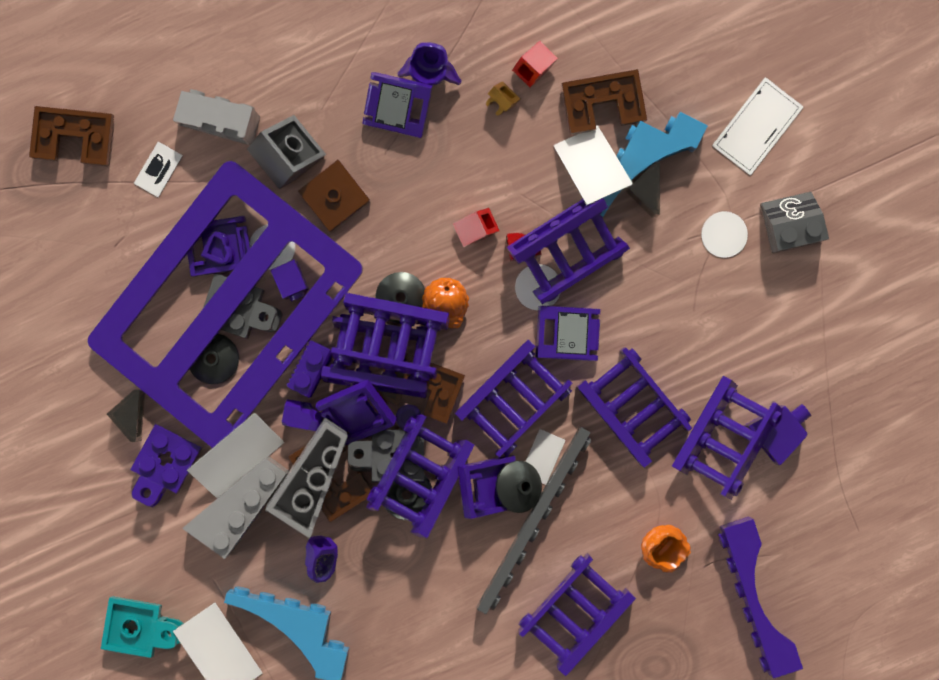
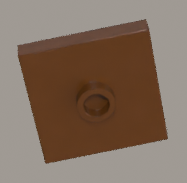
M336 160L298 190L299 194L329 232L333 231L371 201L339 160Z

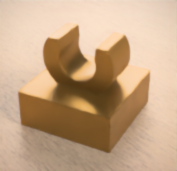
M502 81L493 86L487 93L490 98L486 101V105L489 106L495 101L499 105V110L495 113L498 116L513 108L520 101V98Z

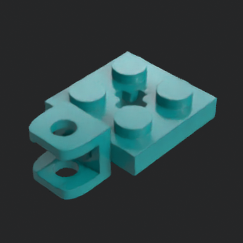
M111 596L108 601L101 649L152 658L155 653V647L171 649L180 643L173 631L184 623L175 618L160 617L161 604ZM131 620L135 621V624L138 626V629L134 630L133 634L129 633V628L125 626Z

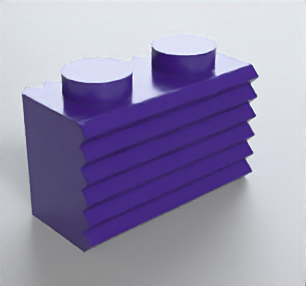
M312 340L308 341L307 350L303 351L304 355H301L302 359L298 360L297 369H294L295 373L291 374L290 383H287L288 388L308 398L313 396L322 378L323 366H328L333 357L330 348Z

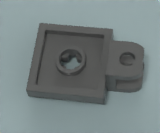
M214 274L203 308L227 277ZM254 287L221 330L249 339L252 327L267 332H276L283 313L276 307L262 303L261 300L265 290Z
M383 430L373 434L372 441L350 443L348 445L349 468L358 472L372 471V483H379L392 459L390 455L395 453L406 431ZM417 435L410 449L423 457L424 439ZM362 454L363 458L356 459L355 455ZM405 458L398 472L416 483H423L424 469Z

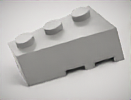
M190 89V92L181 91L173 121L183 127L251 145L255 137L260 115L250 105L232 103L230 100L215 96V98L206 97L205 93Z

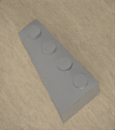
M325 418L266 505L268 512L308 538L312 535L333 473L347 439V432Z
M270 456L265 458L182 529L226 559L269 502L289 470Z

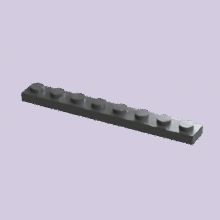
M579 426L544 487L538 503L532 508L478 602L477 610L487 614L489 609L494 610L501 598L498 595L502 586L507 588L514 576L511 570L515 563L521 564L527 553L523 549L528 541L533 542L540 530L537 528L541 518L546 520L553 508L549 505L554 496H560L566 485L563 483L567 473L572 475L578 465V461L575 460L580 451L585 452L591 442V439L588 437L589 431Z

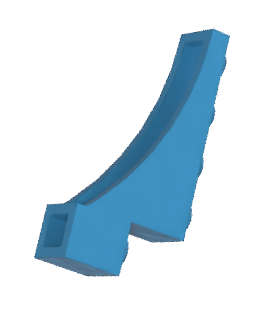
M679 112L676 118L670 117L664 129L668 134L640 121L637 127L631 126L625 137L629 142L625 150L619 149L616 157L630 180H632L648 167L667 157L687 150L693 152L697 148L708 125L682 112ZM621 190L603 197L608 208ZM608 208L602 211V213H601L602 218L604 217V215H605V213L607 212Z
M235 586L234 589H230L226 593L224 603L260 616L287 635L311 663L316 672L315 678L342 680L349 647H345L344 643L338 640H329V643L324 642L331 611H327L325 606L320 604H311L310 607L300 605L301 601L293 598H285V601L275 599L274 594L260 592V595L249 593L250 589Z

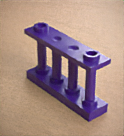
M603 198L588 205L582 199L507 246L511 256L519 264L526 262L540 286L532 292L542 305L553 301L558 297V294L610 261L619 259L623 256L624 252L630 249L628 244L619 236L615 239L613 238L603 220L601 213L608 208ZM589 219H592L605 244L593 253L579 230L580 225ZM567 233L571 235L583 257L581 261L571 267L557 244L558 239ZM544 248H548L561 271L559 275L549 281L534 257L537 252Z
M345 293L343 303L345 309L349 310L350 318L342 349L335 347L331 349V354L334 359H337V363L347 366L356 363L410 374L420 381L436 380L437 371L436 368L430 367L437 332L441 329H448L449 313ZM364 314L374 315L376 319L368 354L352 351L360 318ZM389 319L399 320L402 324L394 359L378 356L386 321H389ZM415 324L424 325L427 329L419 365L404 362L411 328Z
M341 314L340 317H332L334 328L340 329L336 348L342 349L350 315ZM360 320L357 332L365 333L362 353L368 354L375 322ZM386 324L383 336L391 337L387 358L394 359L401 326ZM417 326L416 329L411 328L409 340L417 341L413 364L419 365L427 333V329L424 326ZM334 359L330 367L323 366L321 377L323 382L353 386L368 379L376 391L426 398L427 382L415 379L414 375L408 376L407 379L397 378L395 371L386 369L381 375L371 374L370 366L361 364L359 368H356V371L346 370L344 365L336 362L337 359Z
M529 339L455 412L461 420L465 417L469 420L472 419L500 446L495 452L498 457L502 454L507 457L517 447L514 442L557 399L563 401L572 391L569 388L573 384L570 380L567 379L561 384L534 357L535 353L532 350L536 346ZM520 362L524 365L527 364L555 391L545 403L515 375L517 372L514 368ZM502 380L505 383L509 382L537 410L527 421L497 393L498 390L495 387ZM483 399L487 402L490 400L518 428L508 440L479 412L480 408L477 405Z
M623 347L620 352L625 358L597 381H591L588 384L586 380H583L576 388L636 461L645 468L652 462L648 457L651 454L650 451L680 426L686 431L692 429L689 424L691 418L682 408L677 410L639 364L642 359L633 348L628 350L626 347ZM632 366L641 378L611 403L609 401L604 403L599 397L602 393L601 390ZM646 386H649L658 398L630 421H624L621 424L615 417L618 414L617 410ZM665 406L674 418L644 443L642 441L637 443L632 437L635 433L634 430Z
M722 376L672 467L688 475L689 471H697L722 485L724 489L721 494L732 500L734 496L741 492L744 485L742 481L770 431L780 423L783 409L775 402H772L770 408L767 409L737 393L738 385L731 379ZM733 402L762 417L763 420L756 432L726 417L723 411L727 404ZM721 425L749 440L750 443L743 455L712 439L710 434L714 427ZM707 447L737 464L730 478L699 461L698 455L702 448L705 449Z
M423 414L414 415V417H410L404 426V431L406 432L378 486L373 487L367 497L369 503L366 508L378 511L382 505L412 522V534L421 538H428L459 477L458 466L465 465L474 444L467 440H457V442L451 443L422 426L426 419V416ZM417 435L447 452L449 458L445 466H439L410 449ZM405 458L436 476L437 481L433 489H427L398 472ZM393 482L424 499L425 505L421 512L416 513L386 496Z
M588 553L584 557L580 555L571 564L573 568L571 572L532 615L527 613L518 624L521 626L518 629L519 635L524 637L530 631L558 657L557 668L565 676L569 674L636 599L627 588L622 592L620 590L616 591L589 566L593 558ZM581 573L610 598L609 602L611 604L605 611L596 608L571 585ZM563 593H566L593 618L592 621L594 623L588 630L585 628L581 629L554 605ZM546 612L575 637L576 643L570 650L568 648L564 649L537 624L538 620Z

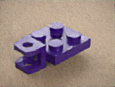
M155 424L130 469L140 475L133 488L132 498L147 506L155 507L161 501L167 489L178 494L189 474L187 469L195 463L202 447ZM167 451L171 452L170 457L173 459V462L162 466L160 455L166 454ZM150 489L151 495L145 498V491Z

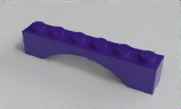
M748 516L719 526L721 533L718 534L720 544L723 549L727 548L730 557L726 559L731 574L735 573L738 581L734 583L739 598L743 597L746 607L742 608L747 623H752L754 632L751 633L752 641L756 648L760 647L762 657H759V662L763 672H768L774 679L802 670L803 667L795 643L773 627L764 614L758 600L755 587V567L762 543L754 519Z

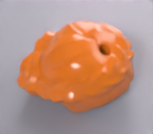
M444 277L432 281L424 290L422 308L449 313L448 328H459L469 307V296L464 286L458 280Z
M672 525L654 527L651 531L647 532L641 544L644 561L649 566L661 569L666 573H672L677 570L681 562H684L691 553V547L687 542L686 536L679 528Z

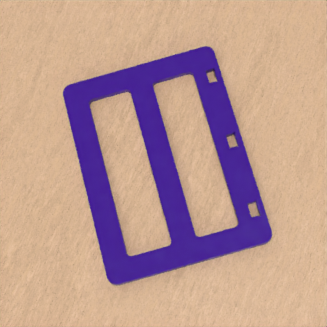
M227 161L219 168L90 333L88 345L213 448L249 418L308 341L344 298L345 293L359 279L363 272V266L355 257L238 163ZM233 196H238L268 221V226L161 363L154 367L123 342V335ZM290 242H295L321 263L325 271L216 410L210 413L180 389L179 382ZM337 282L343 287L335 298L332 299L327 293ZM287 346L293 351L282 363L277 356ZM237 409L243 414L232 425L227 419Z

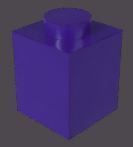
M296 260L289 261L270 270L283 299L290 298L291 302L303 298L305 296L304 292L309 290Z

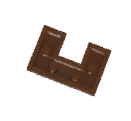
M638 69L568 81L561 84L570 135L596 131L592 105L616 101L621 126L647 121Z
M34 106L29 157L32 159L58 161L60 136L83 138L82 164L109 166L114 115L110 113Z
M406 353L404 362L413 363L414 356ZM430 362V367L436 368L437 377L436 380L429 379V381H423L427 382L428 389L432 390L423 415L447 424L465 375ZM395 371L397 378L407 379L410 374ZM377 391L383 400L399 406L403 395Z
M306 445L288 456L293 465ZM343 447L341 453H343L344 451H346V448H345V447ZM361 472L341 485H338L332 476L321 509L329 522L366 500L372 489Z

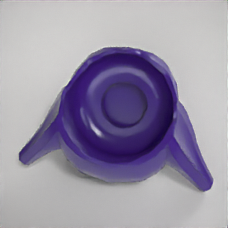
M433 42L419 43L413 50L412 56L406 60L403 67L397 73L399 77L411 76L416 82L429 85H438L444 80L456 85H460L462 82L454 66L448 61L446 49Z

